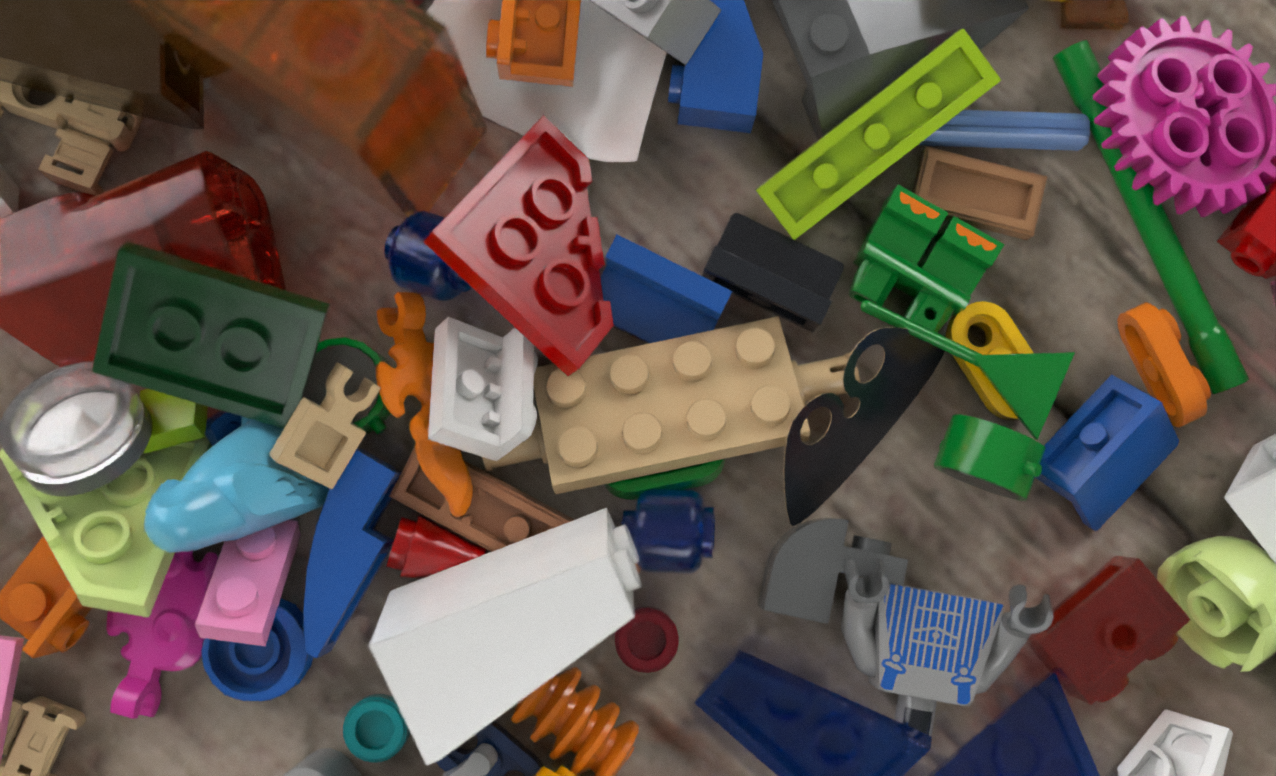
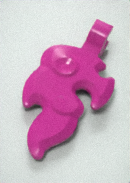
M193 551L175 553L149 618L108 610L107 633L110 636H118L122 632L128 634L129 642L122 647L120 652L123 658L130 661L127 676L120 682L113 694L110 713L137 719L139 714L154 717L161 701L162 691L159 683L161 671L185 670L192 667L202 657L201 649L204 638H199L195 622L219 558L216 553L208 552L202 562L194 560Z

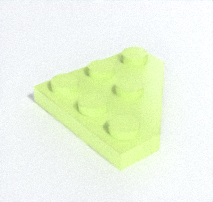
M25 402L0 451V458L80 603L86 607L149 618L175 553H168L156 547L149 539L144 528L146 508L158 487L169 479L181 481L190 467L212 447L211 443L205 436V438L153 452H143L126 472L98 489L74 496L47 495L30 485L17 468L14 460V447L20 431L32 415L44 406Z

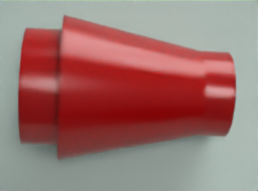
M418 516L417 521L401 517L386 567L401 571L400 577L422 579L485 555L486 548L474 545L421 516Z

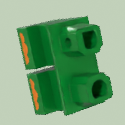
M897 185L885 199L853 261V264L859 268L855 273L848 295L859 303L869 300L883 306L894 286L913 297L903 317L937 333L949 318L965 310L971 299L970 295L985 271L993 265L1005 244L955 216L941 227L948 212L906 188ZM935 236L933 242L931 243L929 249L927 250L925 256L923 257L921 263L918 266L920 258L922 257L931 239Z

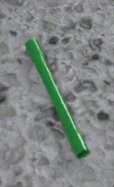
M1088 40L1080 41L1054 55L1052 59L1074 105L1082 114L1089 117L1092 136L1188 335L1189 347L1201 373L1209 384L1211 394H1217L1247 382L1250 379L1226 329L1219 324L1162 203L1158 206L1153 204L1154 187L1148 183L1135 191L1132 188L1133 180L1137 174L1134 169L1130 167L1125 170L1116 171L1114 168L1116 162L1123 156L1119 148H1102L1101 143L1112 135L1111 128L1102 127L1094 123V118L1108 107L1093 100V94L1105 84L1097 77L1102 69Z

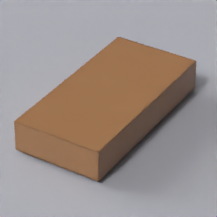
M926 146L921 153L912 192L948 212L945 220L949 221L955 216L976 228L1029 240L1034 236L1047 176Z

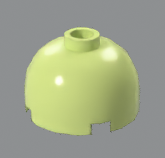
M1216 536L1185 546L1168 557L1159 567L1156 583L1159 599L1169 593L1181 615L1167 617L1169 622L1185 643L1209 663L1223 669L1232 663L1243 666L1240 672L1251 671L1276 652V563L1264 549L1249 540L1234 536Z

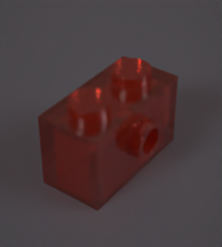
M1115 556L1052 609V624L1041 633L1031 634L1026 644L1070 696L1092 705L1096 701L1105 702L1118 695L1130 681L1127 674L1145 659L1148 661L1157 659L1172 649L1179 639L1176 632L1191 619L1139 558Z

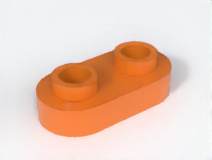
M1148 302L1121 313L1117 321L1120 337L1149 395L1162 402L1172 425L1180 428L1205 416L1207 413L1206 400H1209L1211 397L1210 387L1201 371L1195 366L1190 365L1179 344L1181 332L1174 317L1166 309H1157Z

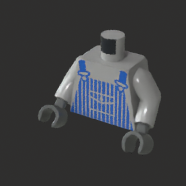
M848 559L844 564L848 590L846 591L841 621L842 634L856 668L868 676L869 683L878 690L898 694L893 730L902 734L931 738L937 701L970 706L975 695L986 692L1012 663L1031 634L1043 632L1048 629L1053 621L1049 594L1043 596L1039 605L1031 608L1024 607L1027 602L1026 586L1015 585L1010 589L1008 597L1011 612L1003 614L1004 605L996 602L889 583L884 563L881 559L876 560V570L868 577H858L855 559Z

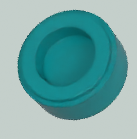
M373 694L360 700L349 710L343 723V737L346 746L354 756L366 762L378 763L392 758L404 747L410 736V730L394 697L386 694Z

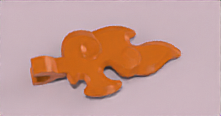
M397 292L394 295V299L398 308H379L377 310V321L381 331L394 339L395 345L388 350V354L395 360L397 366L392 368L386 362H380L376 365L377 385L381 387L379 393L386 408L397 418L405 414L404 401L407 396L412 395L420 401L421 410L411 418L409 423L411 435L416 442L415 449L418 462L424 474L447 499L452 515L461 517L470 507L473 496L472 479L461 450L428 440L434 343L427 342L423 331L426 318L425 303L418 292Z

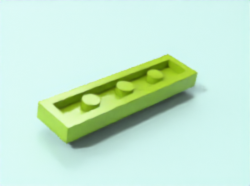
M962 28L755 190L789 235L795 240L1002 80L965 29Z

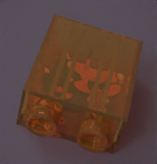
M124 0L219 94L416 229L488 130L447 26L409 0Z

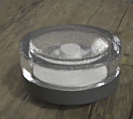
M80 362L55 369L29 384L9 404L0 421V445L30 485L44 494L74 496L98 489L126 472L142 455L151 437V415L132 384L91 372L93 362Z

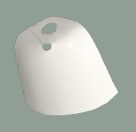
M435 0L424 15L428 21H423L428 31L447 50V54L450 57H445L431 46H425L446 66L454 76L455 83L467 94V96L462 95L443 79L448 88V93H445L459 104L522 136L544 115L589 159L602 162L637 161L667 52L604 12L589 0H581L573 87L499 79L497 59L486 58L489 19L500 20L502 0Z

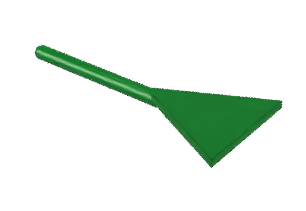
M864 300L861 303L860 308L864 313L894 327L906 328L910 335L979 367L1032 437L1038 440L1075 352L982 355L872 301Z

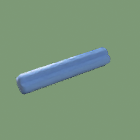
M963 110L919 145L1078 151L1088 144L1090 120L1085 114Z

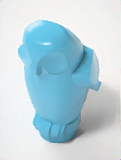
M242 416L241 426L201 455L181 481L169 479L158 487L146 508L144 528L155 546L168 553L194 551L222 541H234L320 508L324 505L330 488L275 462L269 455L284 428Z

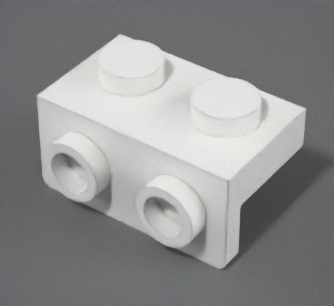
M447 317L435 328L428 440L498 461L531 436L537 420V411L535 406H533V385L538 357L534 351V345L516 328H513L508 334L501 337L451 317Z

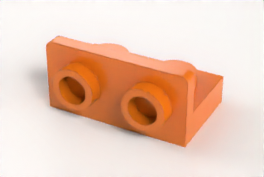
M42 536L0 591V619L28 639L22 651L31 658L59 651L61 653L66 652L78 642L89 626V621L85 617L92 607L82 606L46 539Z

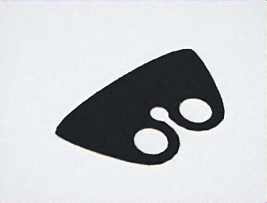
M887 327L876 329L868 333L856 345L849 355L843 371L842 382L844 390L850 398H859V407L855 414L848 418L844 417V403L839 396L832 392L822 393L812 398L801 408L790 425L784 451V496L789 523L792 526L801 523L814 513L872 452L932 376L945 353L944 350L910 335L906 328ZM880 345L884 351V360L880 370L871 380L858 382L855 378V366L859 357L868 347ZM817 408H828L831 414L828 430L817 442L804 444L800 434L805 419Z

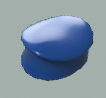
M282 598L280 599L266 646L204 638L201 649L203 668L212 684L225 696L241 701H268L284 695L301 682L313 661V657L305 652L303 613L295 604Z

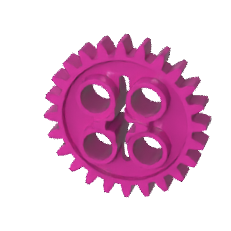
M1181 16L1170 26L1161 18L1148 29L1143 26L1140 27L1107 57L1110 63L1097 75L1105 85L1093 94V100L1108 108L1094 118V123L1102 127L1111 128L1112 135L1103 141L1101 145L1104 149L1119 148L1123 156L1114 166L1115 170L1121 171L1130 167L1134 169L1137 174L1133 180L1132 188L1135 191L1148 183L1154 187L1153 204L1158 206L1173 196L1177 214L1182 215L1195 206L1200 217H1207L1218 209L1223 214H1227L1266 192L1265 187L1276 181V104H1274L1273 97L1276 95V84H1266L1262 78L1270 68L1268 62L1253 66L1249 61L1253 49L1250 43L1237 51L1231 46L1233 39L1231 30L1227 29L1215 38L1212 37L1209 20H1203L1192 29L1186 16Z

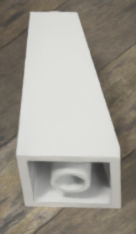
M607 508L389 592L369 647L426 765L441 760L634 618L633 590L641 588L640 577L635 563L639 562V556L627 526L624 524L615 528Z

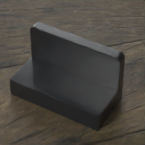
M734 213L718 245H715L702 276L731 290V294L813 333L822 324L832 303L829 299L844 270V265L842 262L742 214Z

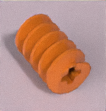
M572 667L558 675L556 674L517 703L511 721L516 725L533 715L537 721L530 739L535 743L550 734L555 735L556 740L549 757L554 761L569 752H573L576 756L570 771L576 776L590 769L595 773L594 776H615L634 751L635 747L633 744L639 732V725L635 721L629 720L614 728L620 712V707L616 703L610 702L594 710L600 697L601 689L592 684L576 693L575 690L582 673L577 667Z

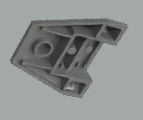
M772 0L807 83V88L801 101L818 140L958 30L964 28L979 50H981L1029 9L1026 0Z

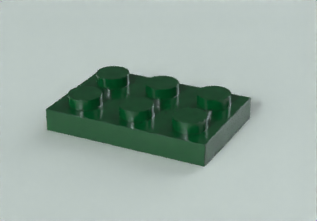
M126 241L117 252L91 372L285 428L304 396L330 304Z

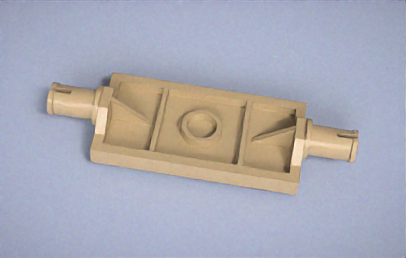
M777 316L592 355L588 357L580 369L570 376H567L555 364L540 366L536 368L533 385L539 414H537L536 424L531 436L498 461L482 457L486 471H492L494 468L542 458L543 463L548 464L552 487L555 495L782 447L786 444L787 434L793 419L806 402L822 393L847 394L844 390L842 378L844 367L851 352L845 353L843 356L797 365L796 361L790 358L780 318ZM855 367V378L860 382L858 368ZM807 418L801 428L800 437L802 442L809 441L810 438Z

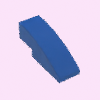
M360 448L356 449L334 488L329 489L314 533L307 566L303 608L305 652L314 658L321 657L332 651L389 554L394 542L393 539L374 528L392 499L389 496L402 471Z

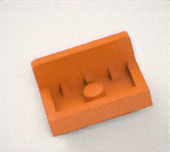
M502 0L500 20L489 19L486 41V58L497 59L499 79L573 87L581 0Z

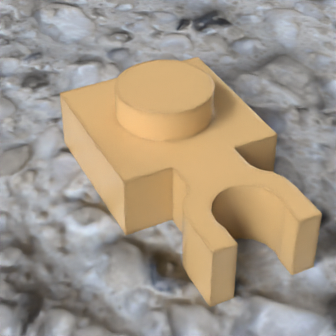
M336 362L326 380V396L321 405L303 397L269 453L275 462L330 489L334 488L366 434L362 428L352 423L353 418L358 412L365 410L371 405L381 389L380 386L364 377L359 389L354 394L345 396L344 386L353 372Z

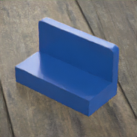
M617 234L605 256L606 267L600 277L603 300L610 301L614 327L648 344L714 330L732 293L731 290Z
M1111 374L1044 445L1046 449L1040 463L1042 472L1039 477L1035 478L1071 501L1083 523L1092 530L1097 531L1178 446L1179 439L1161 401Z

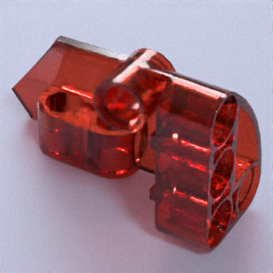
M203 151L98 195L80 192L65 193L0 218V328L47 360L86 383L120 381L91 371L117 252L126 241L286 290L269 208L260 186L248 173L209 151Z

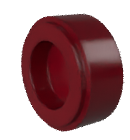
M643 606L635 608L634 618L615 632V648L618 656L626 666L637 672L651 673L663 669L673 660L678 650L679 636L675 623L667 613L655 607Z

